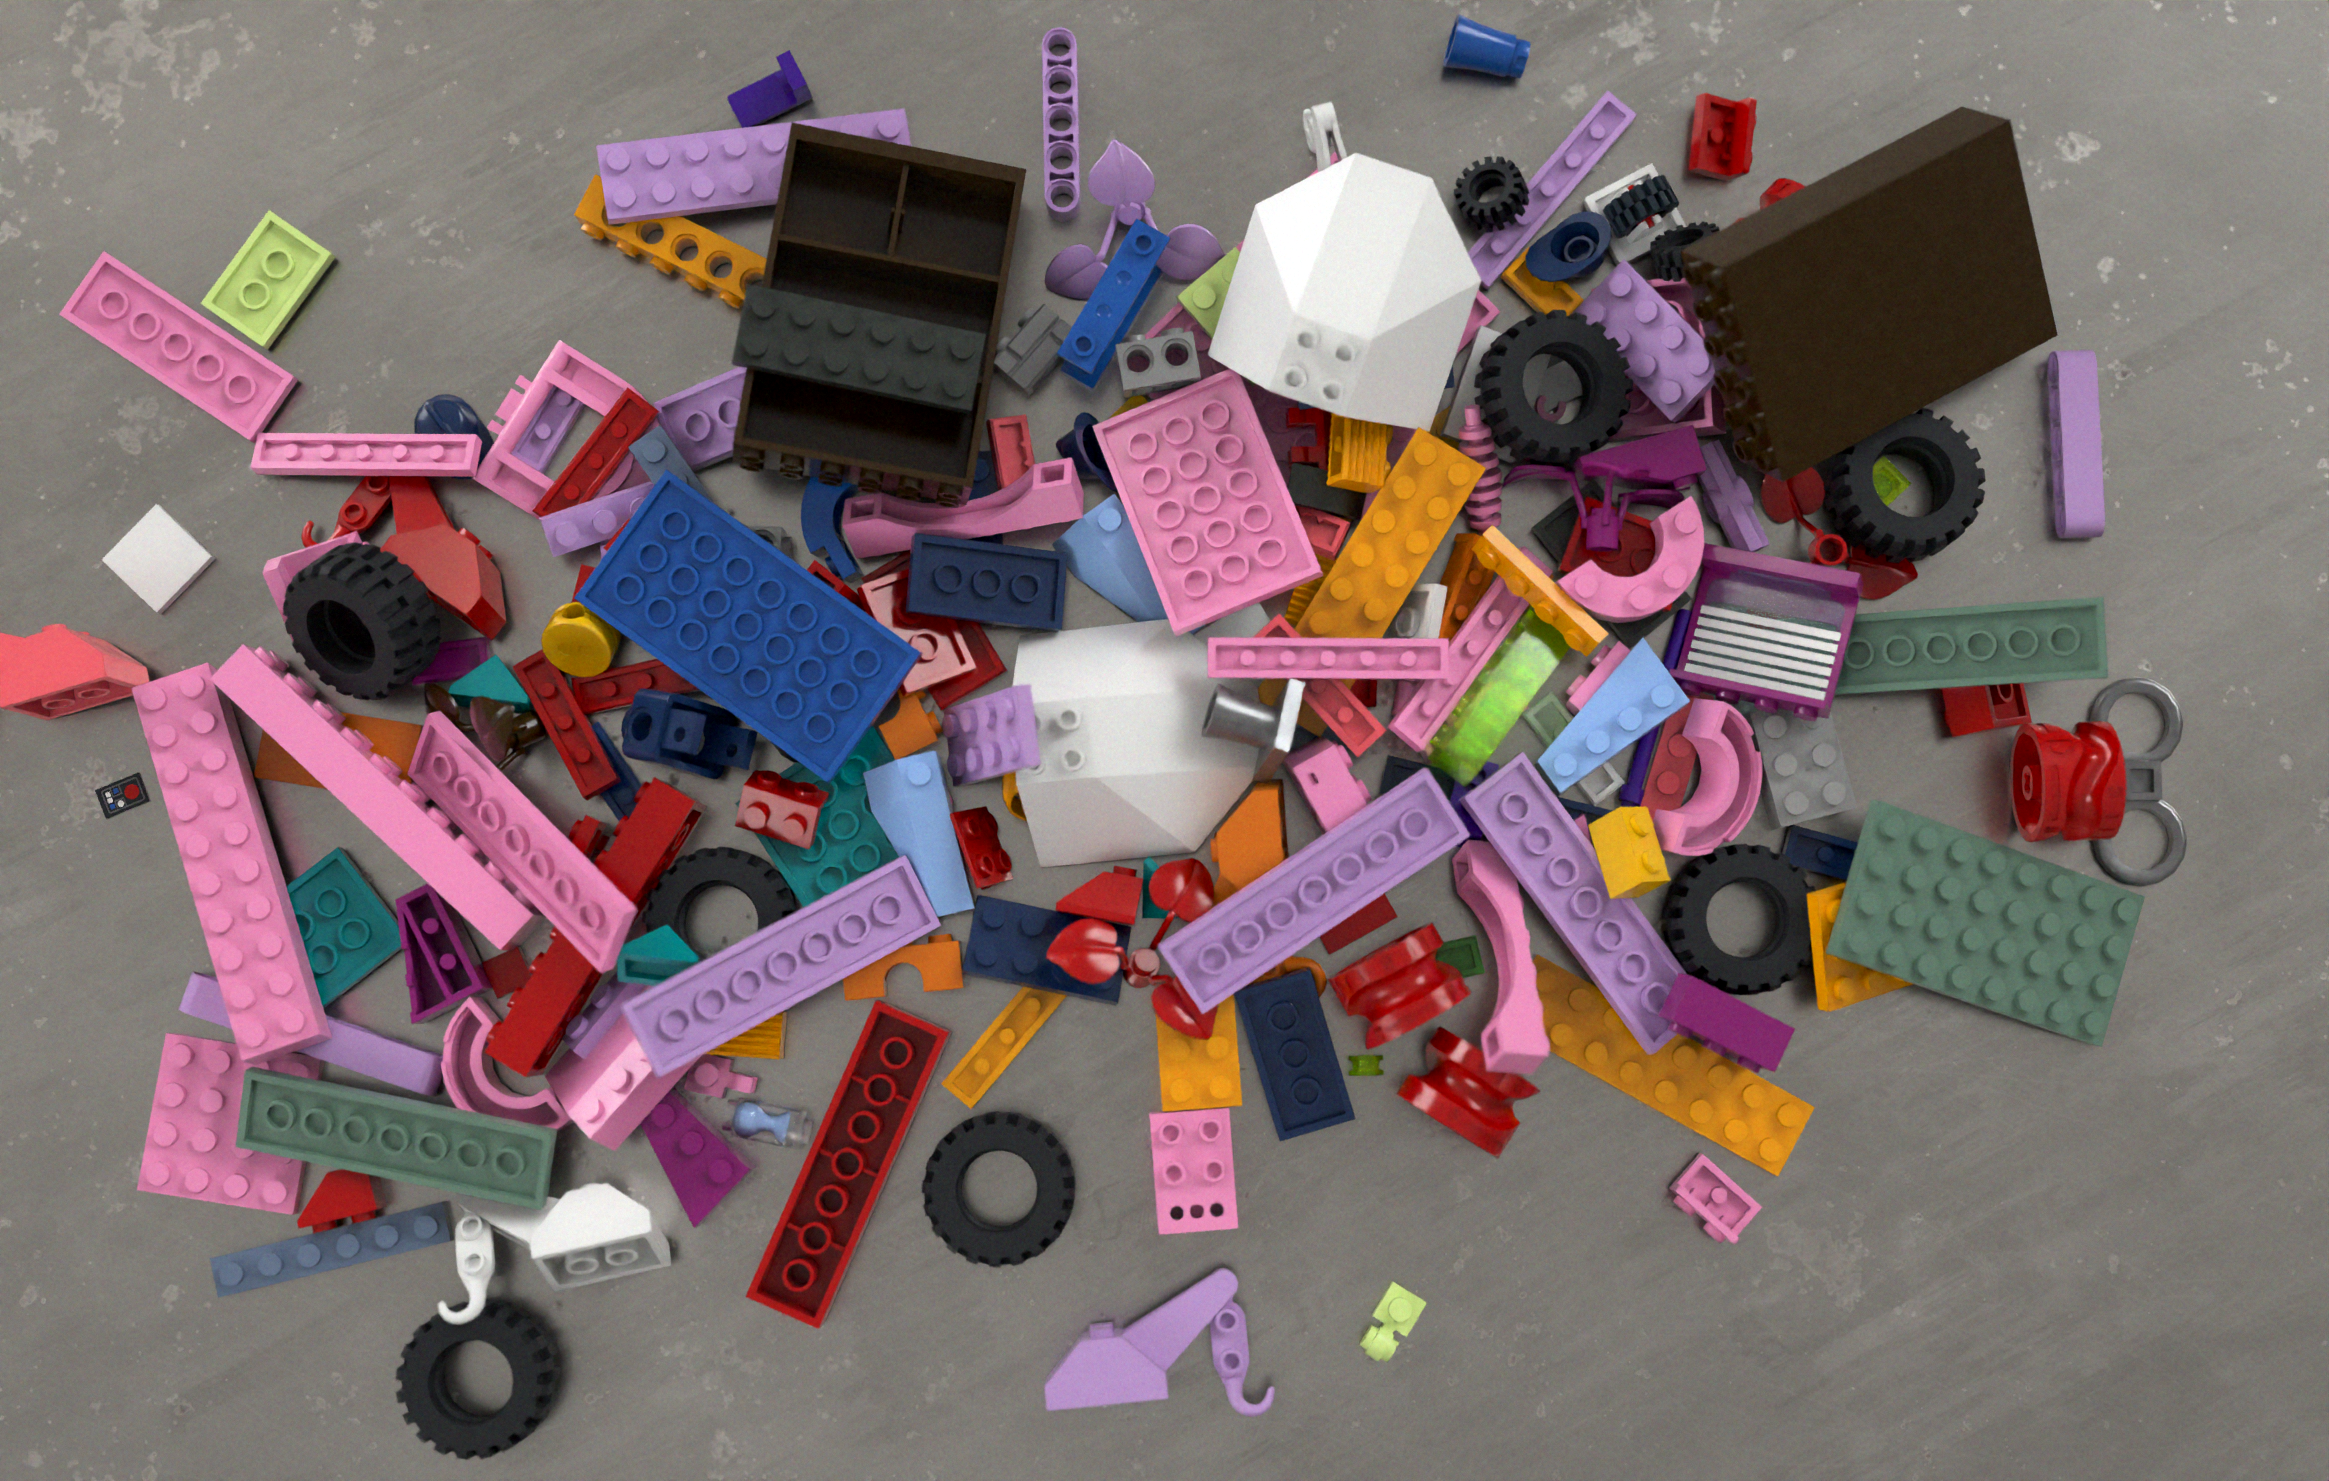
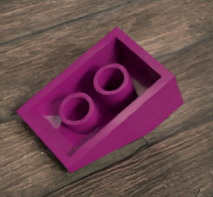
M1690 425L1579 457L1568 471L1574 472L1579 480L1591 481L1594 479L1597 483L1605 484L1606 476L1585 475L1582 473V465L1591 461H1609L1616 464L1621 462L1636 463L1650 467V475L1640 478L1614 477L1613 486L1633 490L1668 489L1684 493L1691 490L1690 486L1698 483L1697 479L1707 469L1694 426Z

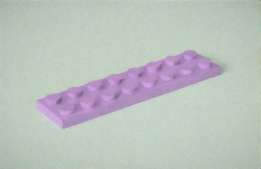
M905 108L596 145L608 224L777 204L791 123L911 146Z
M1523 752L1518 753L1459 799V801L1646 1054H1654L1677 1035L1668 1030L1670 1022L1658 1015L1678 973L1688 974L1631 898L1610 899L1594 847Z
M1423 768L1157 946L1201 1013L1204 1014L1471 835L1427 768Z
M903 855L619 1004L655 1076L659 1078L940 927L941 924L907 856Z

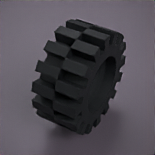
M1489 156L1484 157L1485 164L1480 165L1479 161L1476 160L1472 163L1475 169L1470 171L1466 167L1462 171L1465 179L1457 178L1456 185L1458 189H1454V196L1458 207L1469 225L1472 224L1474 229L1478 231L1484 227L1486 232H1493V226L1495 225L1501 231L1505 229L1504 223L1506 221H1509L1511 225L1517 222L1515 214L1523 216L1525 213L1523 205L1529 204V197L1527 195L1529 190L1514 162L1511 160L1506 162L1504 157L1497 156L1494 163L1492 157ZM1497 186L1505 187L1503 193L1498 198L1490 202H1479L1481 195L1488 189Z
M1696 222L1689 223L1687 227H1683V225L1676 226L1677 230L1672 231L1669 229L1664 231V235L1656 236L1655 241L1650 243V250L1658 278H1663L1664 281L1673 279L1674 282H1680L1684 278L1683 266H1685L1681 251L1719 232V227H1716V224L1711 223L1708 225V222H1701L1699 225H1696Z

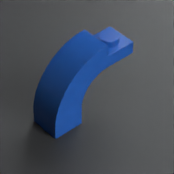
M811 476L801 505V526L806 545L810 553L817 557L828 553L829 556L825 558V561L832 574L837 578L841 576L843 580L852 583L864 576L843 538L841 516L845 499L851 498L853 494L859 491L857 489L858 485L842 482V486L839 487L828 486L819 483V478Z

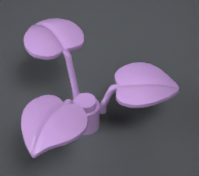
M1115 139L1110 142L1105 153L1093 166L1088 178V187L1092 196L1105 205L1114 206L1101 249L1098 254L1094 255L1088 246L1078 244L1060 251L1049 264L1045 274L1046 288L1054 293L1077 299L1090 298L1108 267L1101 261L1107 254L1118 221L1126 225H1133L1136 218L1138 220L1143 218L1147 225L1158 230L1151 216V209L1145 207V201L1154 192V176L1147 164L1134 151ZM1185 224L1173 228L1167 236L1171 240L1159 258L1157 266L1171 277L1195 279L1209 270L1226 253L1210 231L1195 224Z

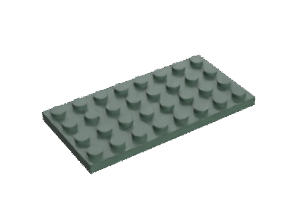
M1871 800L1825 954L2087 1044L2102 1047L2145 896L1879 800Z

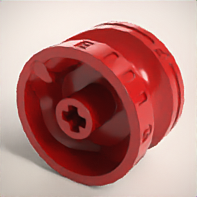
M2078 722L2074 725L2071 733L2051 723H2028L2019 727L2011 750L2010 789L2015 821L2020 834L2027 842L2046 840L2057 835L2059 832H2061L2063 840L2066 841L2110 840L2117 835L2122 824L2126 804V771L2119 737L2109 722Z
M1433 922L1422 925L1394 939L1328 978L1347 1016L1358 1015L1365 1017L1369 1021L1365 1039L1366 1050L1378 1047L1415 1029L1450 1009L1471 994V990L1464 983L1465 979L1459 970L1447 963L1435 960L1437 950L1443 945V940Z
M1438 1026L1426 1046V1065L1429 1072L1421 1076L1408 1074L1396 1094L1498 1159L1521 1123L1514 1115V1102L1536 1095L1541 1090L1517 1073L1487 1071L1483 1051Z

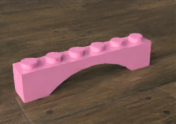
M1071 457L1034 464L1022 477L1006 488L988 496L970 500L966 505L959 504L958 508L943 507L936 503H921L900 499L883 492L845 499L842 526L856 559L911 550L912 535L915 533L966 540L1082 519L1084 492Z
M1467 840L1452 858L1457 894L1469 905L1483 925L1493 946L1499 975L1497 1004L1490 1022L1481 1033L1487 1071L1532 1074L1549 1056L1550 1044L1543 1027V1005L1541 1000L1538 999L1535 982L1537 972L1535 965L1532 964L1529 949L1530 933L1525 927L1523 916L1524 900L1522 895L1519 894L1517 878L1493 845L1486 841Z

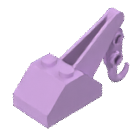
M1226 1268L1217 1269L1211 1275L1125 1329L1114 1328L1113 1322L1091 1324L1089 1331L1082 1332L1048 1374L1044 1386L1047 1411L1168 1399L1166 1370L1204 1327L1210 1323L1214 1367L1226 1387L1230 1405L1236 1412L1244 1416L1256 1417L1264 1414L1271 1408L1274 1401L1275 1389L1273 1387L1267 1388L1266 1397L1259 1404H1249L1243 1397L1242 1386L1249 1366V1350L1245 1314L1242 1308L1233 1301V1295L1238 1287L1236 1275Z

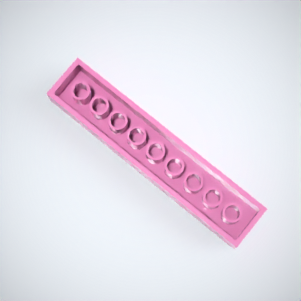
M242 644L210 680L499 950H514L517 946L520 947L547 917L492 861H489L484 856L485 854L469 837L460 834L456 830L458 826L442 809L439 811L427 803L431 798L416 783L410 784L398 777L403 771L387 756L382 758L376 753L373 754L370 749L374 744L367 736L357 729L353 731L349 727L343 726L341 723L346 718L338 709L330 703L325 705L316 699L314 695L317 693V690L300 676L296 678L285 669L289 664L273 650L268 652L262 646L256 649Z
M207 662L131 689L241 1060L257 1065L330 1040L332 1035L230 698L210 680L218 670Z

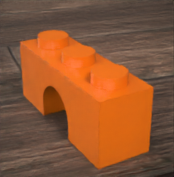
M900 689L896 691L900 697L898 713L891 720L879 725L895 760L921 754L941 744L937 734L943 732L934 711L926 713L920 699L926 697L924 690L903 697Z
M951 934L928 936L929 944L913 945L912 941L843 978L845 1001L887 997L888 975L895 966L902 963L912 964L920 971L924 992L966 988L965 974H962L963 953L961 941H952Z

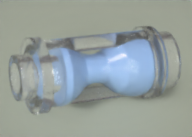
M739 1097L738 1101L728 1100L722 1130L731 1132L733 1137L800 1150L802 1143L809 1144L814 1121L807 1119L808 1111ZM763 1110L779 1113L780 1115L770 1116L766 1114ZM768 1131L771 1132L775 1137L758 1133Z

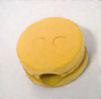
M580 602L567 603L557 608L541 637L542 649L548 660L561 671L577 677H593L603 673L609 667L620 644L619 630Z

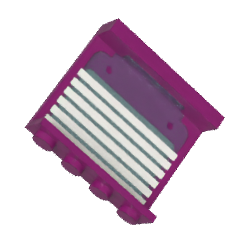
M1704 543L1701 559L1704 571L1677 670L1670 668L1669 673L1686 695L1700 696V693L1704 692L1716 695L1715 699L1728 704L1736 705L1741 700L1754 703L1756 709L1765 712L1777 713L1779 708L1793 711L1795 717L1807 721H1817V717L1828 719L1863 589L1861 574Z

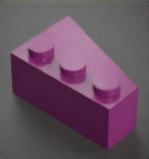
M1678 973L1658 1015L1670 1022L1668 1030L1687 1039L1694 1035L1704 1041L1702 1047L1723 1057L1727 1053L1738 1059L1737 1065L1756 1074L1759 1073L1761 1068L1772 1072L1776 1071L1795 1031V1028L1693 976Z
M674 1087L670 1089L640 1123L693 1228L702 1225L756 1168L744 1154Z

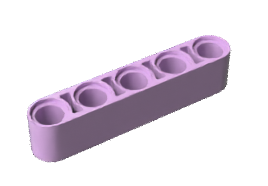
M1057 27L1049 30L1042 41L1044 189L1048 214L1052 219L1064 223L1076 218L1081 206L1077 43L1073 33L1066 28ZM1057 44H1064L1070 49L1066 55L1060 57L1053 55L1050 50ZM1059 81L1066 82L1071 86L1069 91L1064 94H1056L1050 88ZM1062 118L1070 121L1072 125L1063 132L1055 131L1051 127L1057 119ZM1059 156H1066L1072 160L1070 167L1063 170L1053 167L1052 162ZM1058 194L1070 195L1073 198L1072 203L1064 208L1057 207L1052 201Z
M2093 350L2051 351L2048 358V390L2056 532L2059 538L2101 537L2105 527L2096 355Z

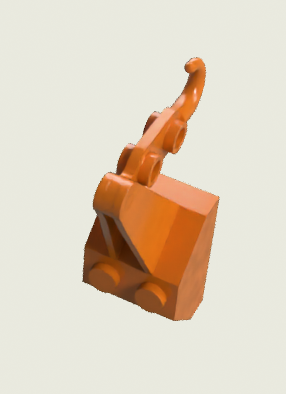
M1271 779L1268 784L1257 782L1223 821L1218 832L1214 833V838L1211 839L1212 862H1219L1220 874L1214 887V900L1210 910L1289 858L1283 779ZM1289 956L1247 985L1310 967L1320 998L1325 991L1327 979L1325 971L1319 963L1310 958Z

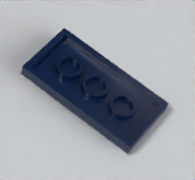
M915 533L912 535L905 613L1058 632L1062 630L1068 553Z
M978 895L976 898L962 974L1116 1006L1119 1001L1124 970L1120 968L1121 961L1119 959L1118 969L1110 979L1100 984H1089L1073 978L1060 966L1046 958L1047 951L1058 934L1069 925L1082 919H1088L1087 917ZM1107 922L1116 930L1117 940L1115 946L1122 947L1127 955L1131 927Z
M1310 967L1250 984L1235 992L1234 994L1279 1141L1354 1120L1353 1108Z

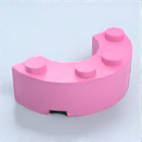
M1692 496L1672 507L1650 523L1655 536V555L1649 568L1644 573L1634 577H1616L1602 571L1592 560H1589L1558 580L1555 584L1589 616L1611 621V623L1632 622L1660 611L1676 600L1687 589L1701 563L1704 549V530L1699 510Z
M1694 699L1682 735L1693 743L1699 754L1701 765L1700 781L1693 797L1681 808L1671 811L1656 810L1653 824L1661 851L1687 856L1712 853L1714 848L1724 842L1730 843L1736 838L1754 812L1762 784L1761 752L1755 751L1751 738L1754 731L1745 717L1724 701Z
M469 997L451 1019L443 1039L445 1043L443 1062H441L442 1075L448 1094L456 1107L466 1111L555 1128L557 1131L574 1123L575 1121L567 1114L552 1088H546L533 1096H525L512 1092L500 1082L493 1069L492 1057L484 1053L490 1044L486 1041V1037L493 1025L500 1019L482 997Z

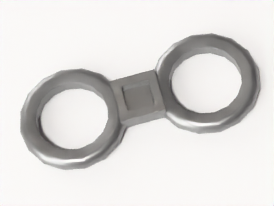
M2131 677L2117 680L2102 690L2092 706L2090 721L2108 722L2109 711L2115 701L2123 695L2130 693L2148 696L2163 711L2166 723L2164 736L2156 747L2140 754L2129 752L2122 748L2126 771V804L2124 814L2130 810L2140 809L2149 811L2159 817L2167 828L2169 837L2168 850L2159 864L2151 869L2142 871L2131 869L2118 859L2113 851L2111 839L2093 840L2097 859L2107 873L2122 883L2142 887L2165 880L2175 873L2185 857L2187 836L2184 823L2175 809L2162 800L2161 762L2172 755L2181 741L2184 722L2180 705L2168 689L2154 680Z

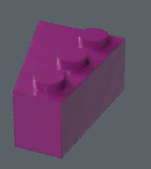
M427 883L395 899L401 948L404 949L407 974H405L406 986L409 987L411 1001V1024H424L458 1007L469 997H477L493 989L456 909L431 885Z

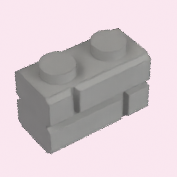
M1042 304L1037 311L1033 308L1027 310L1017 324L1021 329L1012 339L1006 336L996 346L993 368L1026 397H1029L1063 359L1057 355V352L1072 328L1045 304Z

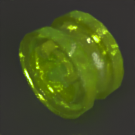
M1383 1055L1348 1056V1061H1351L1353 1064L1352 1069L1348 1070L1349 1076L1384 1075V1070L1379 1067V1063L1383 1060Z

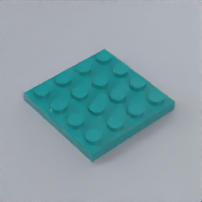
M873 725L831 783H827L803 764L797 762L779 774L781 778L797 783H812L819 790L829 793L828 800L821 809L814 844L810 849L755 833L803 907L899 857L871 811L863 775L864 772L895 760ZM740 800L735 803L738 808H739Z

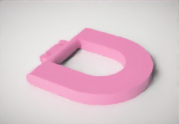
M560 340L555 345L533 382H530L522 375L516 380L515 384L525 389V393L522 395L511 388L495 414L505 420V424L502 426L494 420L490 421L487 428L499 436L478 467L476 477H472L538 520H540L539 516L532 510L555 481L511 453L553 386L560 388L604 417L627 387L648 402L629 383ZM658 417L650 425V427L647 429L643 436H645L650 431H652L660 425ZM631 451L594 499L651 481Z

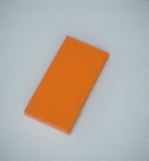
M341 712L346 718L341 723L343 726H347L353 731L357 729L373 742L374 746L370 749L373 754L376 753L382 758L384 756L390 758L403 771L398 777L410 784L414 782L408 775V771L423 725ZM264 729L262 730L254 777L327 789Z

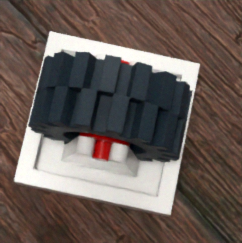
M1652 163L1585 197L1582 201L1587 212H1596L1604 216L1610 224L1612 237L1607 249L1616 265L1623 259L1631 263L1650 253L1651 241H1655V237L1658 235H1664V231L1669 229L1672 231L1677 230L1676 226L1680 225L1687 227L1676 208L1679 205V201L1665 175H1658Z

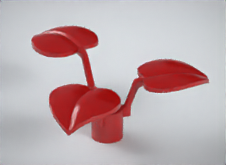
M1813 467L1784 482L1764 474L1760 490L1764 511L1773 521L1778 523H1785L1796 517L1797 522L1814 535L1815 539L1811 541L1808 547L1810 564L1825 567L1837 565L1842 561L1850 564L1846 571L1861 574L1863 589L1860 597L1871 600L1889 596L1918 577L1915 566L1912 562L1907 561V558L1903 559L1900 563L1887 562L1885 554L1874 559L1865 555L1867 548L1861 544L1856 548L1851 545V557H1849L1846 543L1840 536L1835 534L1824 535L1822 529H1817L1803 517V515L1815 513L1821 507L1825 498L1824 481ZM1746 608V612L1749 615L1774 620L1794 619L1792 617ZM1748 623V625L1753 628L1763 630L1777 629L1773 627Z
M1189 858L1171 861L1160 866L1154 872L1149 882L1151 900L1158 908L1169 911L1150 946L1135 950L1129 959L1122 947L1115 946L1117 940L1115 928L1100 919L1088 918L1079 920L1065 928L1052 942L1047 951L1046 958L1079 981L1089 984L1106 982L1117 971L1120 959V968L1124 970V979L1130 986L1144 988L1149 984L1156 986L1159 982H1165V984L1157 986L1151 995L1152 1006L1157 1016L1166 1025L1185 1036L1205 1041L1209 1040L1212 1036L1218 1004L1202 1014L1177 976L1173 980L1167 974L1157 975L1160 969V959L1155 953L1157 945L1161 942L1175 915L1183 921L1191 923L1207 913L1212 906L1214 900L1213 881L1209 871L1199 860Z

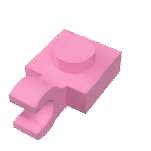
M702 1054L689 1068L684 1090L717 1098H725L727 1088L745 1093H755L758 1077L733 1072L734 1059Z

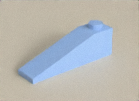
M1115 493L1083 515L1082 519L1075 522L1052 544L1057 552L1068 553L1067 567L1074 577L1094 589L1114 606L1116 605L1135 619L1136 622L1168 619L1125 508ZM1205 625L1193 629L1189 632L1193 635L1194 633L1202 629Z
M936 750L897 759L864 772L863 775L871 811L898 856H907L936 916L941 917L975 909L961 845L949 815L953 813L941 756Z

